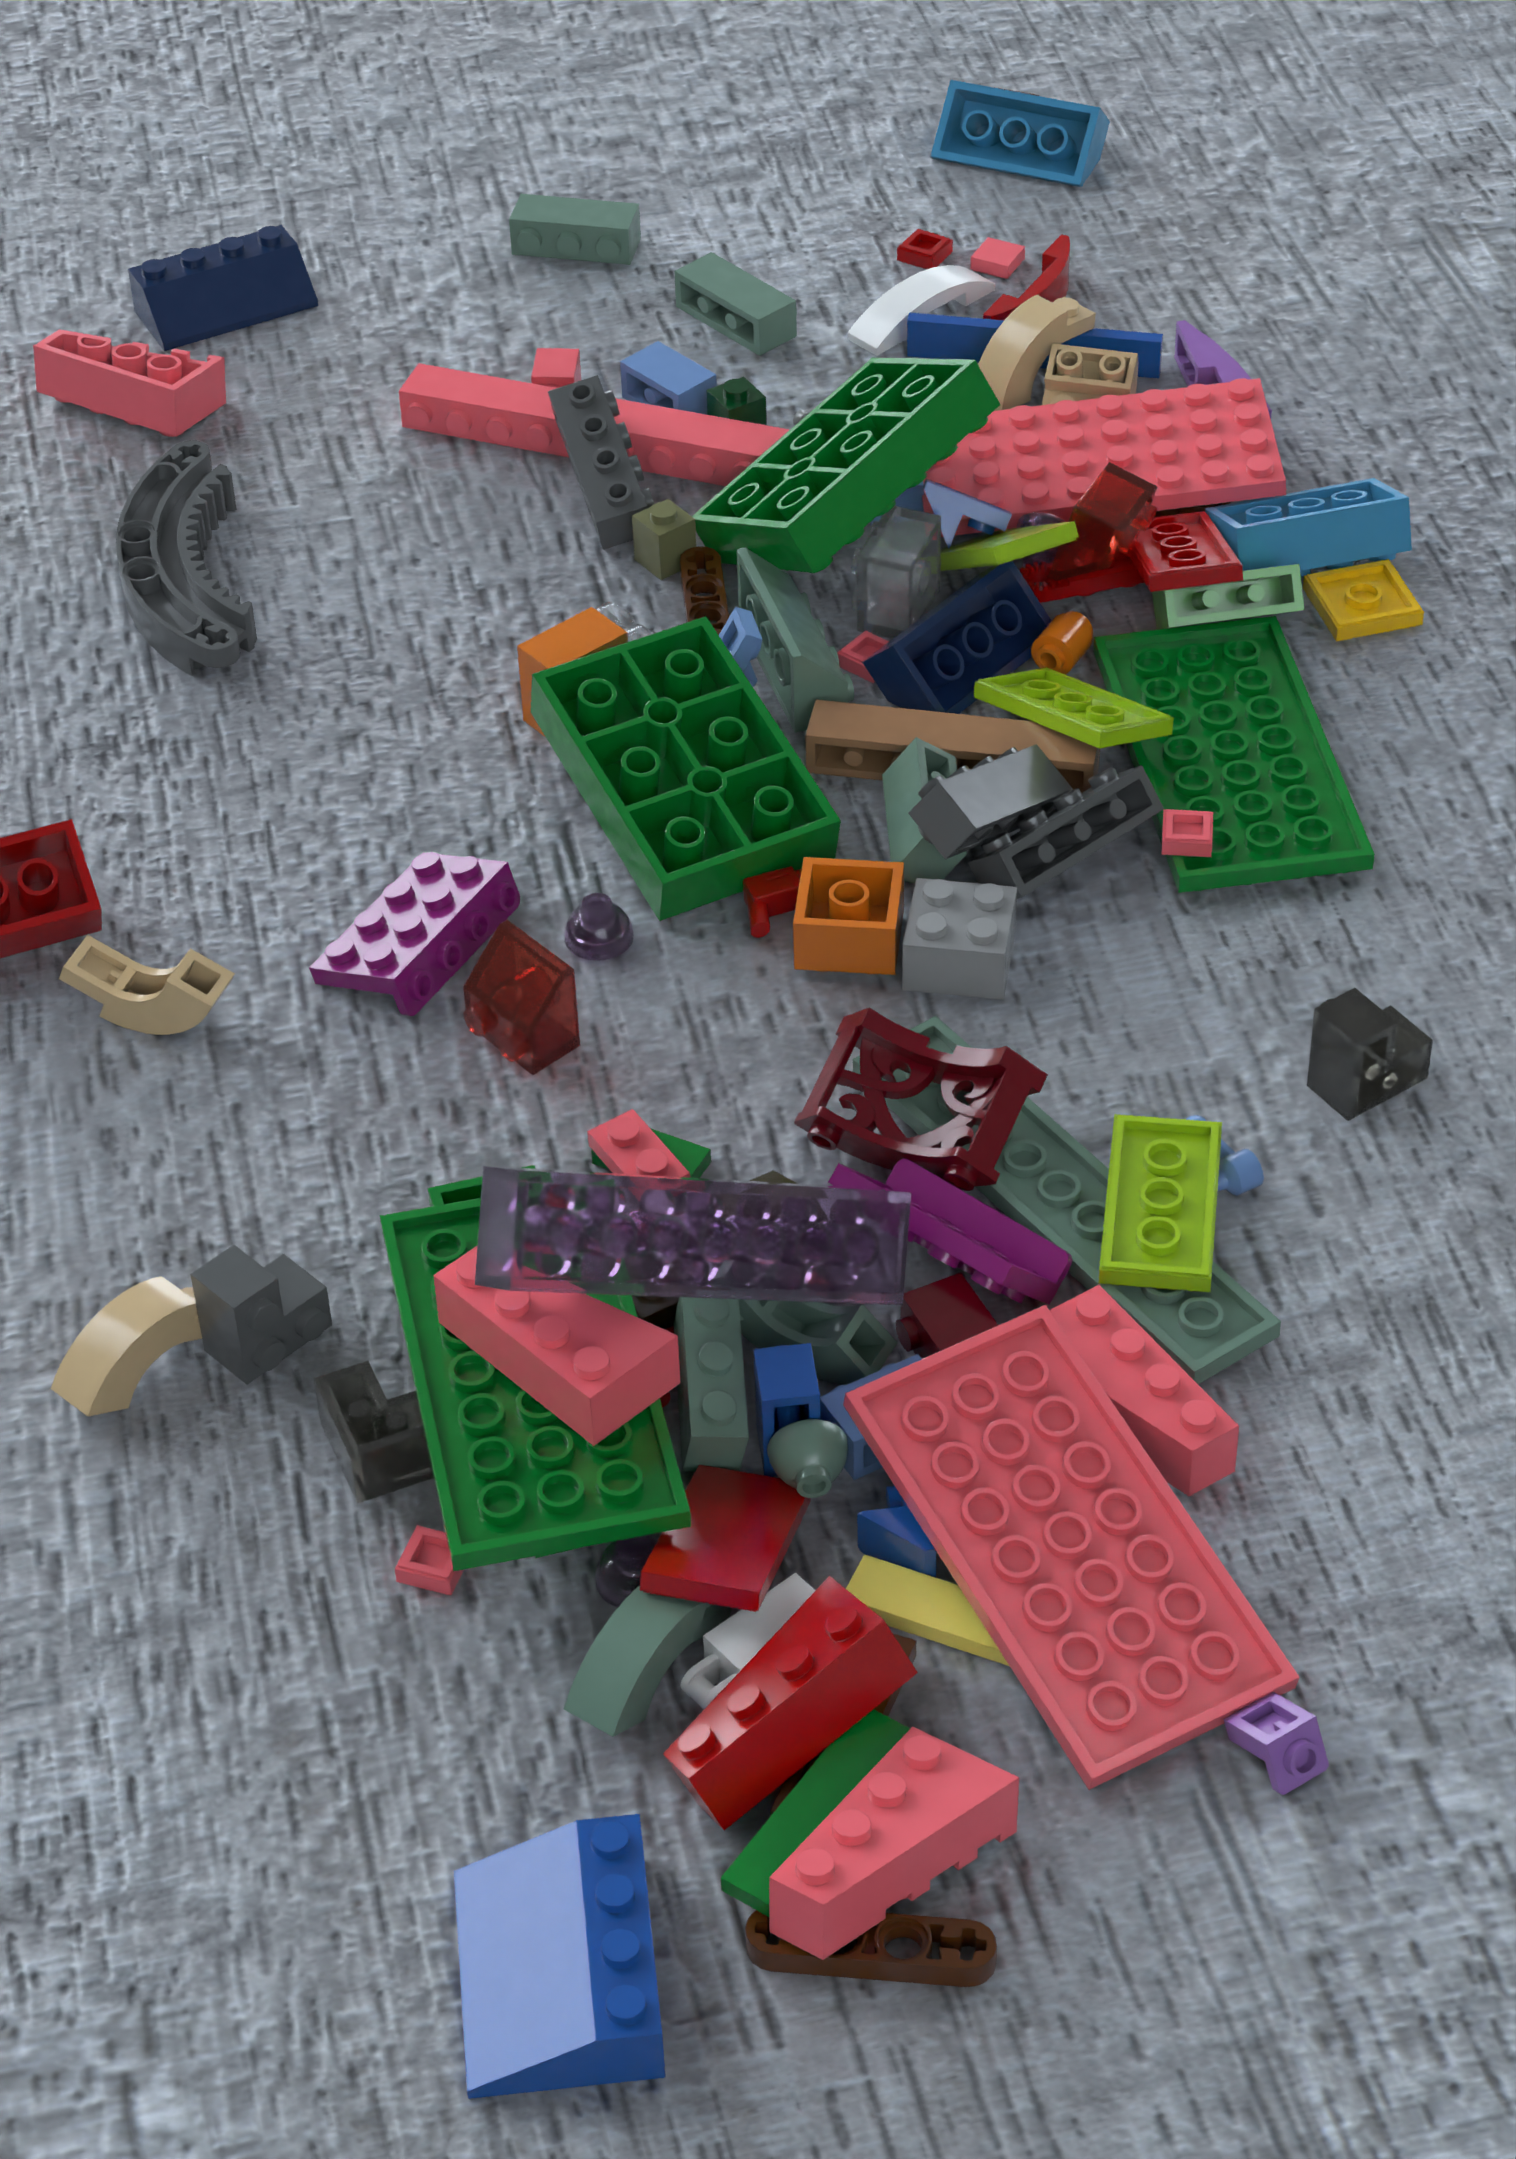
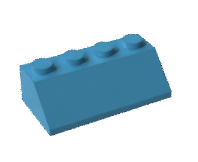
M950 80L931 158L1082 187L1101 158L1110 120L1100 107Z
M1375 478L1287 493L1283 496L1260 498L1205 508V512H1207L1242 563L1243 571L1299 564L1300 574L1303 577L1304 575L1311 574V569L1324 566L1328 569L1353 566V561L1368 558L1374 562L1386 559L1393 560L1396 558V553L1412 550L1409 497Z

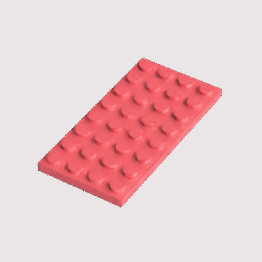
M1239 378L1231 382L1209 385L1192 384L1188 387L1168 390L1150 389L1143 393L1120 396L1104 395L1100 398L1079 401L1062 400L1055 404L1039 406L1020 405L1012 409L993 411L988 416V422L981 429L966 435L957 444L958 448L951 456L936 462L926 471L927 477L923 480V484L926 479H929L1010 511L1012 516L1006 529L1286 495V479L1260 378ZM924 491L922 502L927 539L943 537ZM963 515L955 536L981 533V531L968 526L970 517Z
M1046 1305L845 1393L843 1406L1088 1790L1224 1724L1225 1718L1272 1692L1281 1696L1296 1688L1300 1678Z

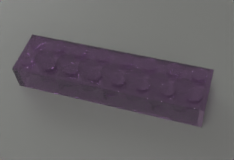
M483 1166L475 1285L508 1291L903 1305L911 1192L861 1187Z

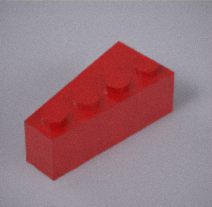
M829 1576L669 1746L663 1755L697 1804L725 1831L918 1672L886 1622Z

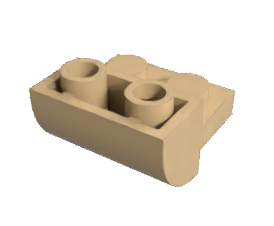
M1052 343L1044 378L1045 392L1042 405L1055 404L1062 400L1079 401L1095 399L1104 395L1136 394L1138 353Z

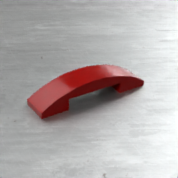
M1061 234L1042 254V274L1019 298L1002 294L983 314V319L1005 320L1018 306L1035 295H1039L1050 302L1066 297L1069 287V236Z

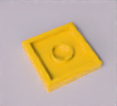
M1389 559L1304 575L1303 590L1336 642L1423 625V609Z

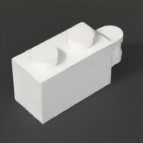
M794 1573L767 1592L759 1611L753 1612L741 1609L703 1635L704 1659L686 1672L680 1685L682 1691L704 1710L816 1590L797 1573Z

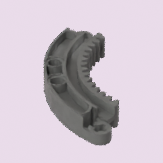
M188 440L176 444L147 470L128 496L120 514L116 531V555L127 610L136 628L162 657L191 676L195 674V669L203 665L211 668H224L236 663L240 658V648L250 652L255 648L257 641L252 602L247 601L241 604L239 595L229 596V589L227 587L220 588L219 580L212 579L211 571L206 570L205 562L202 561L204 560L203 550H207L206 540L212 539L211 530L219 528L218 520L227 519L226 511H235L237 508L232 473L227 469V466L219 464L212 470L210 449L207 444L197 440Z

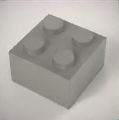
M916 878L902 945V990L1004 1000L1016 934L1017 887L991 883L980 884L946 881L943 879Z

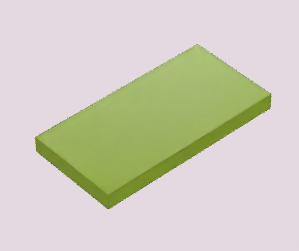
M1075 521L1006 529V531L998 530L993 535L986 534L951 545L950 548L945 547L920 555L924 571L927 572L995 566L1075 541L1079 535Z
M1047 667L978 679L974 685V698L1099 749L1172 735L1174 718L1170 717V715Z
M1114 1114L1099 1266V1284L1211 1292L1222 1122Z

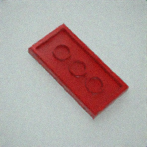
M1205 511L1120 521V523H1117L1118 539L1150 592L1243 581L1242 563Z
M699 1465L685 1490L691 1514V1527L662 1532L641 1570L640 1591L753 1612L759 1611L811 1502V1498L801 1496L796 1488L789 1486L780 1478Z

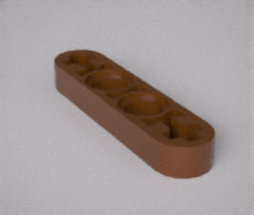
M703 546L693 547L685 550L680 557V574L686 623L706 616L708 620L717 621L711 625L719 635L729 618L721 557L712 548ZM697 569H705L706 573L697 574ZM700 593H711V594H713V595H709V596H696V594H700Z
M757 1910L749 1916L745 1926L748 1957L760 1969L771 1972L974 1987L987 1982L994 1974L996 1967L997 1944L995 1935L983 1923L970 1919L886 1913V1919L854 1939L856 1945L850 1951L841 1954L833 1953L824 1960L781 1938L777 1945L766 1944V1940L770 1936L769 1917ZM905 1937L917 1942L921 1950L911 1958L899 1959L886 1951V1945L896 1938ZM932 1942L940 1943L939 1959H932ZM970 1946L975 1948L973 1960L966 1961L960 1959L962 1947Z

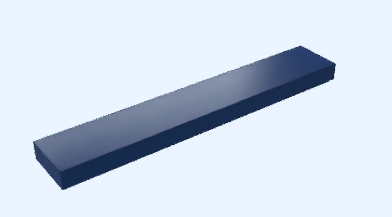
M910 312L907 319V357L976 360L979 363L986 346L1004 320ZM1094 328L1062 343V345L1138 353V377H1160L1163 334ZM1050 354L1046 357L1040 368L1047 369Z

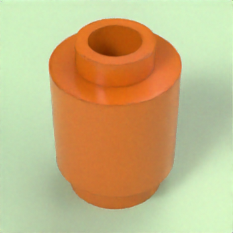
M1075 611L1055 616L1032 644L1031 654L1036 665L1039 668L1047 667L1062 674H1068L1092 644L1093 627L1091 622L1083 614Z

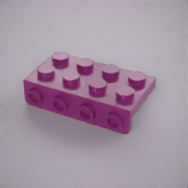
M423 852L412 860L411 865L393 883L389 884L383 890V893L364 912L359 914L355 918L354 923L336 941L330 943L326 947L325 952L309 967L315 984L391 994L402 1015L415 1016L518 908L520 894L508 862L479 859L473 856L461 857L443 855L436 852Z
M901 1159L895 1164L885 1183L838 1163L828 1183L845 1192L841 1200L843 1204L869 1218L870 1216L884 1223L883 1227L911 1243L913 1241L928 1249L927 1253L955 1269L956 1267L972 1275L970 1279L999 1295L1002 1293L1022 1304L1027 1295L1050 1305L1072 1265V1256L1068 1251L908 1159Z

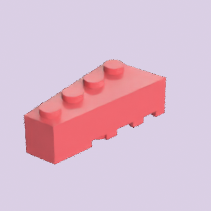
M60 329L33 345L37 392L54 397L59 402L73 403L88 408L93 413L107 414L122 419L130 425H141L159 431L164 436L177 437L183 434L193 425L226 404L224 357L209 355L207 362L190 359V351L172 349L171 355L149 352V344L133 342L132 344L112 346L111 338Z
M912 1726L769 1877V1932L822 1960L826 1959L886 1919V1909L898 1901L906 1898L911 1901L915 1900L930 1890V1880L951 1866L960 1870L977 1859L978 1848L994 1838L1001 1843L1016 1833L1019 1777Z

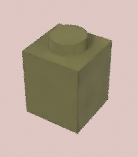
M670 499L655 503L651 507L632 515L634 560L660 580L680 572L681 554L687 549L696 547L695 518Z

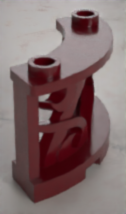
M870 1007L844 1016L836 1032L838 1038L802 1112L798 1113L794 1124L808 1132L807 1138L818 1147L826 1150H835L837 1148L858 1159L883 1168L893 1170L899 1160L908 1159L964 1191H972L975 1186L996 1184L1000 1173L994 1167L1028 1095L1040 1093L1048 1074L1008 1046L980 1049L956 1045L953 1054L928 1048L930 1044L929 1037L891 1021ZM854 1047L860 1049V1074L844 1069ZM896 1069H900L909 1073L910 1077L905 1081L896 1082L893 1072ZM931 1082L940 1084L946 1107L955 1118L933 1131L907 1138L893 1120L885 1098L905 1099L913 1097L922 1092ZM837 1084L864 1092V1096L849 1093L839 1098L842 1108L856 1111V1116L853 1119L846 1120L826 1108ZM961 1090L970 1092L964 1095L968 1105L956 1099L957 1094ZM978 1125L979 1128L974 1135L972 1127ZM876 1127L881 1135L873 1132ZM971 1144L968 1151L963 1148L964 1145Z

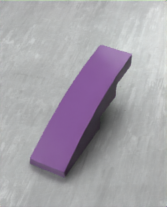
M1177 321L1174 358L1187 386L1192 384L1209 385L1225 383L1239 378L1251 379L1239 363L1214 340L1187 321ZM1267 403V407H1268V411H1269V415H1270V419H1271L1272 410H1271V408L1269 407V405H1268V403Z

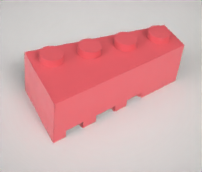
M477 1245L433 1275L439 1323L593 1446L681 1383L678 1335Z
M1100 1285L1050 1309L1052 1315L1167 1483L1187 1496H1191L1235 1472L1239 1425Z

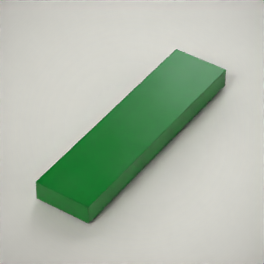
M873 1709L831 1743L721 1876V1891L769 1917V1877L911 1728Z

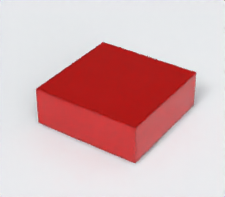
M917 229L897 247V261L926 270L937 267L953 252V240Z

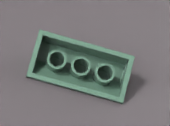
M746 547L737 549L739 608L752 611L763 639L761 649L756 658L794 733L805 731L809 725L815 700L845 703L854 700L852 679L848 673H842L835 647L827 645L824 628L820 619H813L808 596L805 592L800 593L792 577Z

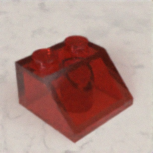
M1109 462L1074 506L1068 522L1075 521L1079 537L1075 541L1059 546L1048 577L1058 581L1110 568L1121 552L1128 555L1137 541L1140 530L1145 532L1156 514L1157 507L1151 503L1158 486Z
M509 920L503 921L498 925L463 986L465 1001L464 1020L473 1034L478 1037L483 1036L497 1047L508 1061L516 1062L530 1074L534 1075L580 1046L575 972L572 967Z

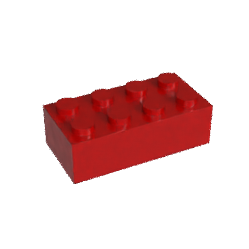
M72 819L0 838V958L102 931V908Z

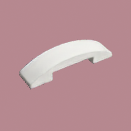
M946 265L924 270L898 283L878 298L850 328L848 340L878 356L907 340V319L910 312L928 314L951 300L968 306L995 291V283L961 266Z

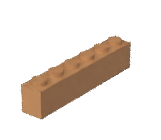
M815 700L805 735L806 768L809 773L882 781V774L915 737L955 756L957 770L965 765L971 770L980 761L989 756L996 760L1012 747L1020 751L1037 744L1073 790L1079 788L1081 793L1091 788L1088 779L1098 774L1100 764L1099 748L1033 721Z

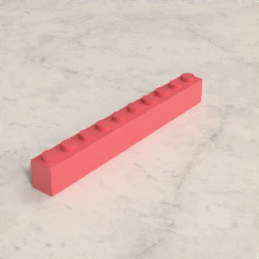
M418 363L399 390L402 427L569 458L548 395V391L556 389L555 387ZM615 398L620 415L614 417L616 424L625 423L632 444V448L626 449L628 457L637 455L642 471L727 486L790 430Z

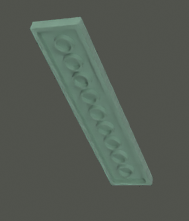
M937 1016L909 1029L929 1037L930 1044L928 1048L953 1054L956 1045L972 1048ZM860 1055L853 1059V1072L860 1074ZM896 1069L893 1072L896 1082L905 1081L910 1077L909 1073L900 1069ZM931 1082L928 1087L913 1097L905 1099L885 1098L887 1106L918 1135L933 1131L955 1118L946 1107L941 1093V1085ZM961 1090L957 1094L956 1099L968 1105L964 1095L970 1092ZM1026 1098L994 1167L1000 1173L997 1183L988 1186H975L1009 1218L1068 1251L1072 1256V1265L1068 1272L1087 1290L1100 1285L1197 1384L1202 1383L1280 1336L1281 1321L1214 1261L1212 1265L1211 1292L1099 1284V1266L1109 1169L1031 1099ZM978 1125L972 1127L974 1135L979 1128ZM971 1144L964 1145L963 1148L968 1151Z

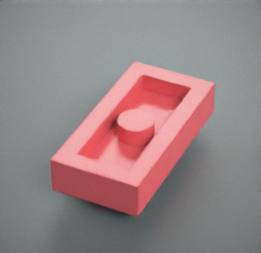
M633 1109L587 1131L589 1147L641 1206L646 1202L655 1206L691 1188L690 1172Z

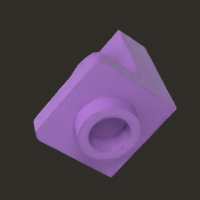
M1275 1692L1249 1704L1224 1719L1229 1740L1265 1761L1272 1789L1281 1795L1289 1793L1326 1771L1329 1766L1317 1717Z

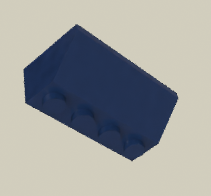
M282 225L266 226L259 229L258 232L240 237H227L216 244L202 248H189L182 251L181 254L163 259H150L142 263V265L128 268L134 311L164 351L318 306V299L298 244Z
M1010 561L992 566L975 576L862 663L888 702L905 709L960 714L977 700L974 698L975 681L1011 674L1032 657L1031 647L1033 642L1052 620L1015 563Z

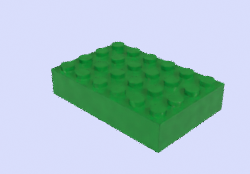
M872 357L692 516L695 518L696 533L705 547L712 548L719 553L721 563L737 565V549L746 547L781 570L809 573L820 572L832 563V556L844 545L858 540L865 532L864 527L875 517L889 512L896 504L895 499L906 489L920 484L927 477L926 471L936 462L951 456L957 450V444L966 435L981 429L988 422V416L1001 404L976 360Z
M706 616L532 674V716L659 921L743 892L744 878L790 866L793 867L794 871L802 869L804 857L836 858L840 818Z

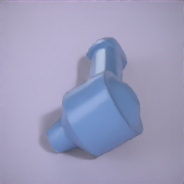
M1199 1115L1186 1118V1120L1206 1121L1204 1117ZM1221 1139L1218 1191L1227 1190L1231 1194L1238 1196L1262 1185L1264 1180L1263 1170L1255 1154L1249 1149L1235 1152Z

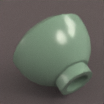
M804 1419L790 1423L777 1431L768 1443L767 1454L773 1470L782 1481L796 1488L797 1492L803 1497L817 1498L829 1492L832 1482L837 1479L845 1467L848 1456V1439L845 1432L831 1422L819 1419Z

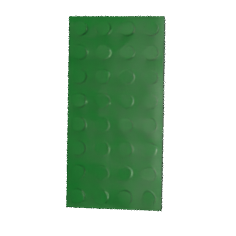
M1276 616L1094 637L1093 653L1107 691L1174 718L1172 735L1126 743L1134 768L1143 766L1164 810L1213 812L1211 857L1165 855L1178 893L1373 869L1374 851ZM1163 810L1152 816L1161 845Z
M600 1177L380 1215L383 1240L453 1571L691 1527L690 1508L660 1398L593 1446L439 1323L433 1275L477 1245L637 1317Z

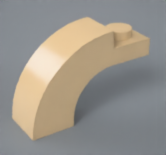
M1035 295L1018 306L996 330L978 364L1001 404L994 411L1012 409L1031 401L1035 377L1040 366L1050 354L1052 343L1062 344L1094 329L1096 313L1081 306L1078 301L1066 297L1050 302L1039 295Z
M87 935L63 966L59 979L102 1003L103 1007L99 1017L134 1031L146 1034L170 1035L187 1031L198 1025L207 1016L230 984L235 973L191 948L176 967L167 969L148 967L133 961Z
M159 1276L143 1281L118 1295L103 1307L76 1337L57 1370L51 1390L87 1417L129 1408L137 1384L146 1370L159 1356L180 1343L202 1339L193 1287L179 1289L164 1277Z

